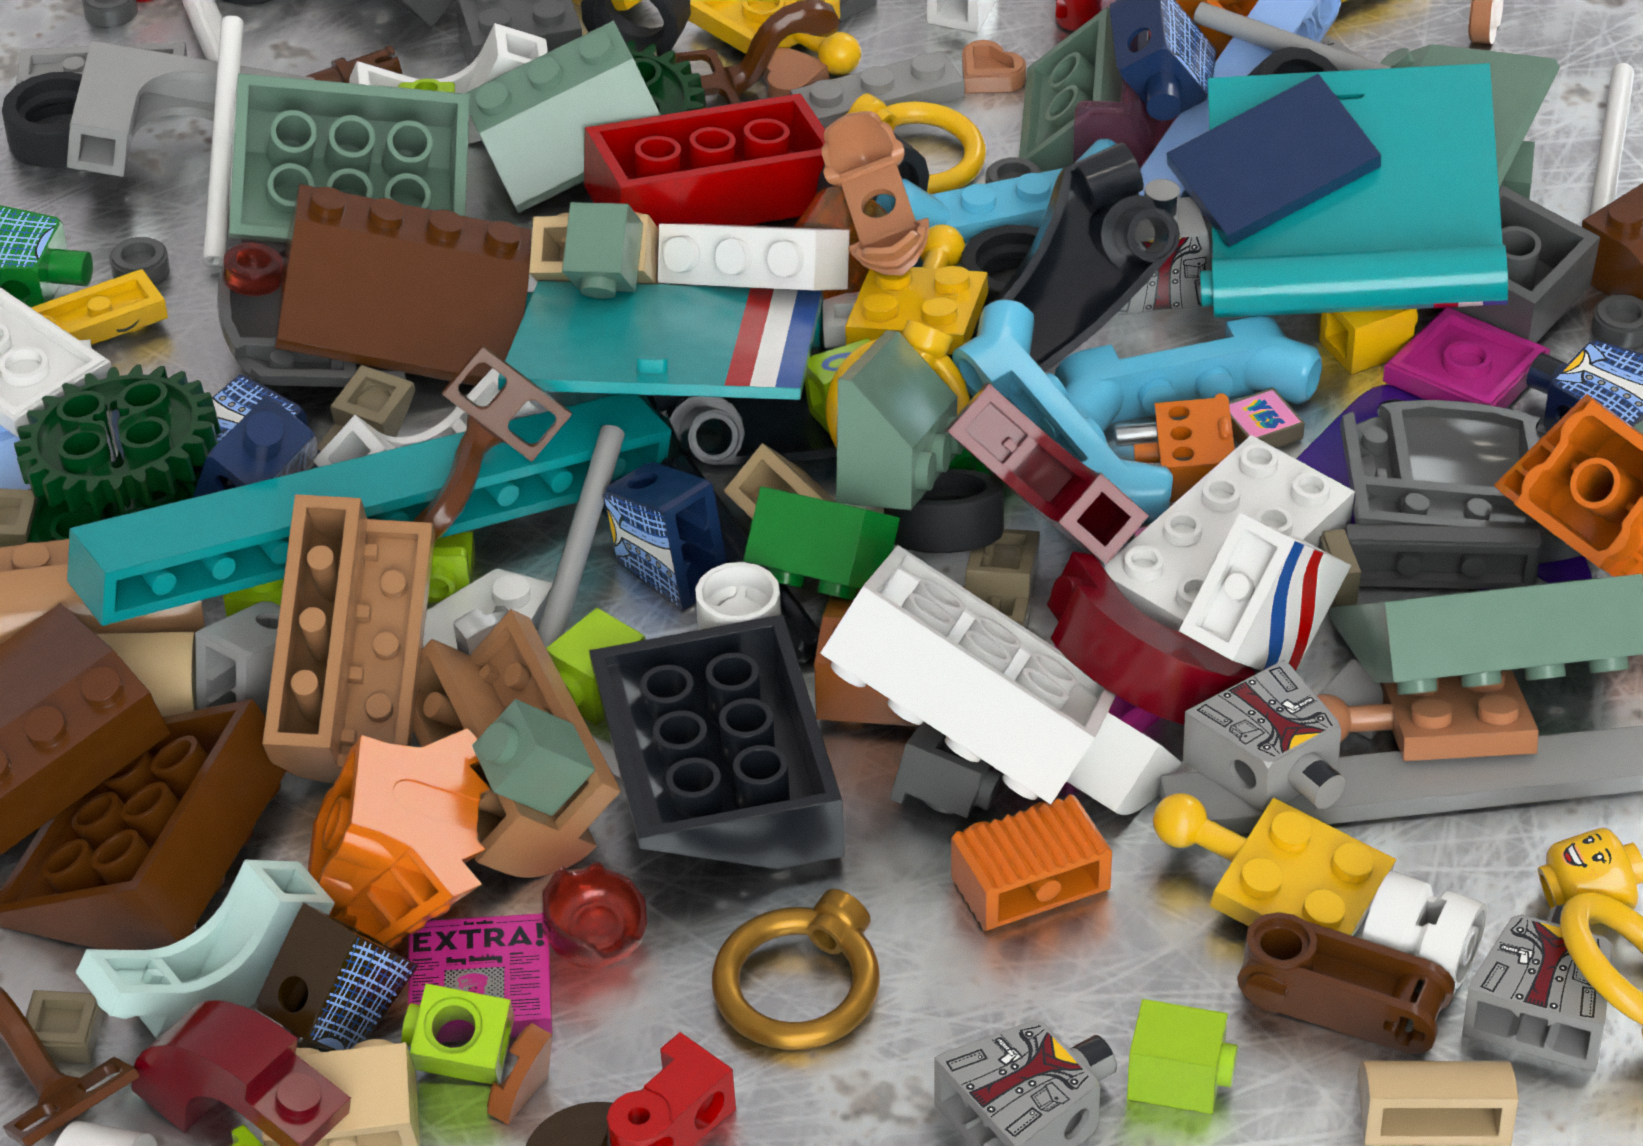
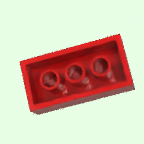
M801 93L585 127L584 187L594 203L629 204L634 212L648 214L658 228L659 224L758 226L764 222L788 218H809L815 214L822 213L816 193L818 177L825 164L821 153L822 147L825 144V128Z

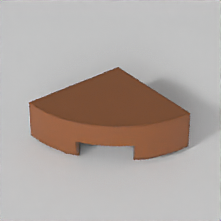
M533 1023L523 1029L509 1050L510 1053L518 1057V1061L500 1085L493 1082L487 1103L488 1114L509 1125L549 1077L551 1033Z

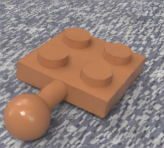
M1512 669L1501 671V684L1462 687L1460 675L1437 678L1438 691L1398 695L1396 682L1380 683L1383 691V704L1348 706L1335 695H1317L1339 722L1341 727L1340 742L1348 736L1349 732L1392 730L1403 761L1537 754L1538 728Z

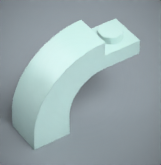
M244 860L220 908L194 933L174 944L152 950L86 949L76 974L94 995L98 1006L107 1012L109 1016L123 1019L139 1016L157 1039L198 1003L220 1000L247 1008L253 1005L302 904L306 903L329 915L335 902L299 861Z

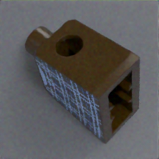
M303 903L257 997L256 1009L281 1024L284 1029L297 1037V1048L319 1050L320 1047H323L330 1051L353 1049L356 1044L369 1038L414 974L418 964L367 933Z

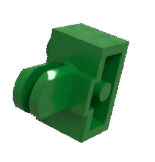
M760 486L743 561L768 567L767 570L773 574L778 583L803 588L805 576L820 579L817 592L854 600L858 588L862 589L864 584L893 551L900 518L863 508Z

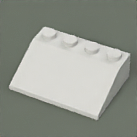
M899 545L896 546L864 584L820 653L832 661L830 665L832 670L843 680L857 687H865L868 684L889 698L888 706L901 718L916 725L926 722L946 735L945 743L959 756L972 762H979L980 759L984 760L1004 773L1002 776L1004 783L1014 792L1030 800H1036L1039 796L1049 804L1053 802L1094 741L1116 696L1079 670L1060 650Z

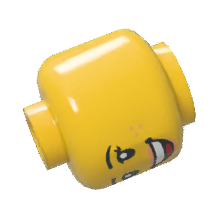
M1604 827L1597 828L1554 843L1546 853V864L1537 868L1540 885L1550 910L1557 905L1566 904L1569 899L1581 893L1606 895L1624 903L1633 910L1638 904L1639 891L1637 885L1643 883L1642 856L1634 842L1623 845L1610 829ZM1590 921V926L1599 924V922Z

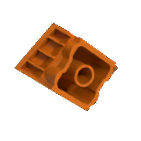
M1586 394L1493 486L1514 502V505L1611 576L1642 574L1643 576V433Z
M468 728L421 748L389 744L361 735L357 743L350 749L337 780L326 793L313 822L308 872L335 902L329 915L367 933L391 949L399 945L403 937L421 930L425 927L427 921L443 915L450 910L452 904L482 885L465 863L486 850L477 840V821L480 796L490 788L473 770L480 762L472 747L477 738Z

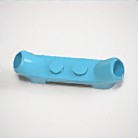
M1098 139L1076 162L1117 143L1110 139ZM1063 168L1041 173H1027L1020 177L986 184H972L965 188L936 194L927 193L907 179H902L916 221L928 218L929 228L939 224L952 226L961 233L964 242L968 243L971 238L983 231L1004 225H1029L1040 228L1047 211L1053 187ZM887 194L878 195L875 201V217H883L890 213L895 206L896 199ZM919 257L913 267H922L923 261L921 257Z
M1006 299L997 300L985 306L980 314L977 337L956 348L952 354L953 362L961 372L968 392L974 397L985 383L991 384L1067 452L1090 469L1102 473L1147 513L1149 517L1143 523L1151 524L1169 508L1173 474L1167 466L1124 460L1116 456L1107 445L1106 437L1100 426L1092 418H1084L1071 404L1067 391L1061 381L1051 373L1045 374L1031 358L1030 350L1035 322L1034 314L1020 302Z
M1252 316L1227 321L1224 339L1119 359L1112 344L1081 350L1065 358L1056 368L1054 375L1065 387L1069 401L1084 418H1092L1104 433L1112 423L1155 415V403L1215 398V395L1219 393L1225 394L1230 400L1274 388L1285 401L1300 405L1308 401L1318 387L1322 371V358L1316 347L1286 338L1275 319L1267 316Z

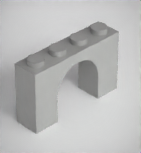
M91 40L70 122L67 168L124 177L133 137L148 122L176 115L195 116L213 121L218 62ZM240 66L241 74L275 76L308 80L315 79L312 77L258 69L247 66Z

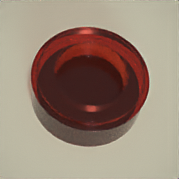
M251 242L236 245L225 253L222 278L226 286L231 290L247 296H262L270 294L280 287L283 275V259L273 248Z

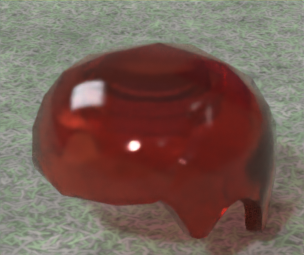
M594 862L584 869L571 872L567 871L565 867H561L554 872L542 892V931L556 955L569 963L587 968L605 967L628 958L640 946L648 925L646 900L629 877L606 869L599 862Z

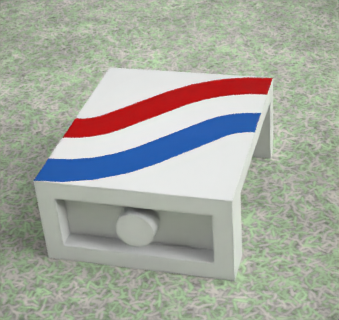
M1240 512L1179 632L1232 661L1261 671L1282 660H1285L1297 671L1351 565L1294 535L1290 538Z

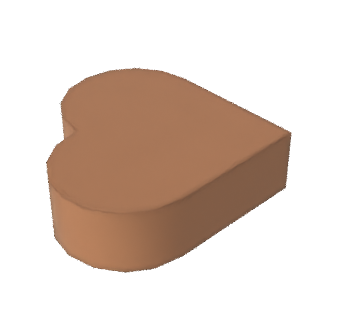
M1471 0L1468 34L1472 43L1493 44L1497 27H1499L1502 18L1503 0Z
M976 40L967 44L962 52V75L965 80L964 94L1007 93L1021 89L1026 82L1025 59L1016 53L1004 51L999 44L990 40Z
M777 48L763 74V80L768 84L769 98L791 95L790 90L812 85L820 80L830 79L827 65L818 58L790 48Z

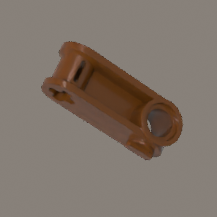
M1281 912L1265 914L1255 919L1249 926L1243 965L1237 976L1238 986L1244 996L1253 1005L1263 1010L1279 1012L1408 1054L1425 1053L1433 1047L1438 1036V1026L1436 1024L1440 1010L1450 1005L1456 992L1455 981L1450 973L1442 966L1430 960L1307 922L1293 914ZM1419 980H1423L1424 985L1421 992L1418 993L1416 992V984ZM1411 1019L1413 1020L1412 1031L1406 1032V1025L1408 1020Z

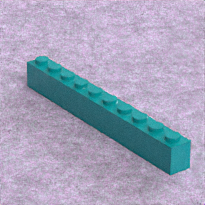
M615 394L566 406L572 412V415L532 462L506 443L502 442L490 448L482 460L479 477L469 500L454 523L440 538L577 503L600 429L604 425L619 427L625 433L611 481H617L645 463L656 462L661 464L662 460L668 457L672 430L637 394ZM546 411L510 420L508 428L524 441L532 444L540 440L555 422L556 417L552 412ZM465 431L72 527L69 532L67 582L101 626L284 579L295 494L361 498L367 519L412 522L434 500L444 486L451 471L456 450Z

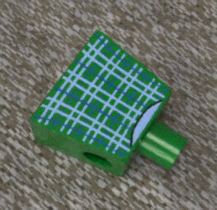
M0 205V287L27 306L33 307L53 300L60 284L86 287L90 284L93 274L92 254L87 251L68 250L62 221L54 216Z

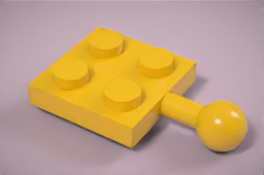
M691 0V15L688 21L746 54L754 35L771 15L784 6L803 0ZM822 0L833 6L840 19V0ZM836 32L828 37L795 33L783 39L777 47L791 48L800 43L817 53L818 59L827 65L829 73L836 76H843L853 72L859 65L862 54L858 41L852 35L845 32Z
M945 224L930 227L927 244L920 255L923 261L922 267H912L903 276L884 275L869 269L845 325L846 345L867 338L870 341L875 340L886 330L899 331L902 335L907 320L927 325L951 336L953 341L947 353L949 355H952L956 348L971 340L988 295V272L968 271L963 267L957 266L961 262L962 251L965 248L964 238L957 229Z
M1175 793L1165 797L1159 802L1153 815L1154 830L1158 837L1167 845L1185 848L1196 843L1232 862L1214 889L1209 906L1247 926H1250L1255 919L1265 914L1281 912L1293 914L1307 922L1355 936L1370 910L1378 888L1385 876L1390 871H1393L1396 862L1395 858L1274 797L1248 838L1209 820L1203 804L1194 796L1185 793Z

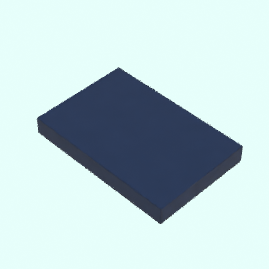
M1319 73L1166 153L1167 165L1227 247L1238 243L1381 167L1380 152Z

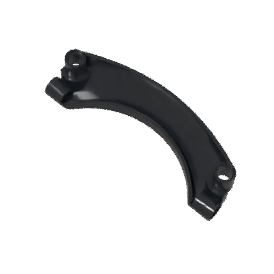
M1122 142L1061 170L1053 187L1045 217L1031 248L1015 274L990 302L1003 299L1017 301L1034 314L1035 324L1030 356L1044 373L1098 332L1151 279L1178 246L1180 238L1178 223L1170 213L1164 209L1156 208L1152 197L1139 195V192L1144 188L1142 174L1132 152ZM1146 218L1154 227L1155 237L1151 246L1143 251L1136 243L1135 230L1139 222ZM980 316L975 326L971 340L977 337ZM946 354L953 361L952 355ZM805 382L800 400L646 395L653 409L659 413L661 419L675 434L683 451L690 457L707 464L745 465L762 443L791 462L837 456V448L830 434L809 412ZM969 393V398L971 401L973 396ZM715 418L722 426V440L715 449L704 452L697 444V430L703 422Z

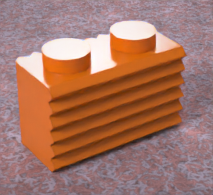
M1069 794L1064 800L1057 798L1051 804L1046 801L1038 802L1029 807L1025 812L1020 810L1014 817L1007 814L1002 821L995 818L991 823L986 821L977 822L966 828L963 832L957 831L951 837V876L953 883L957 884L959 893L963 894L965 903L969 904L971 912H974L976 920L980 922L983 931L1111 889L1112 850L1077 797Z

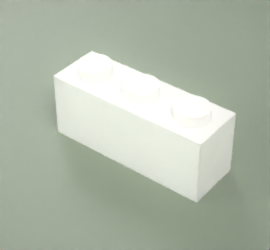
M659 224L658 283L794 290L848 289L849 230L715 224Z

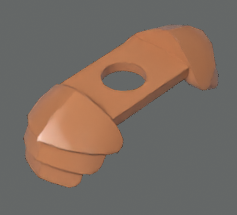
M872 111L848 113L826 128L824 132L825 144L821 151L825 163L824 176L830 184L842 187L859 238V242L849 246L848 250L864 267L884 275L903 276L916 264L927 244L929 219L924 218L917 221L915 219L898 169L905 155L904 147L896 139L891 126L888 123L882 122L880 117ZM887 194L896 199L892 211L883 217L872 218L863 213L867 201L876 195Z

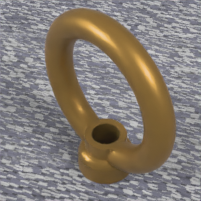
M829 889L825 891L814 908L787 907L760 914L739 926L721 946L712 970L713 996L726 1021L737 1032L751 1041L782 1050H806L824 1046L839 1040L859 1026L871 1011L880 987L878 959L873 947L864 935V932L871 923L869 912L864 905L847 892ZM787 935H808L809 939L821 950L829 954H839L842 952L845 955L852 970L851 988L845 999L834 1010L819 1018L802 1022H785L772 1019L754 1009L742 994L740 972L748 956L760 945L774 938Z

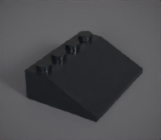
M783 615L589 650L593 674L640 849L773 869H783L845 857L843 800Z

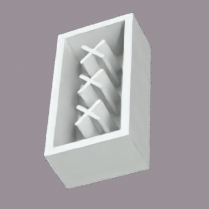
M1250 435L1116 554L1103 568L1132 605L1153 620L1179 632L1240 512L1290 538L1294 535L1319 547L1322 531L1344 529L1346 532V524H1351L1355 491Z

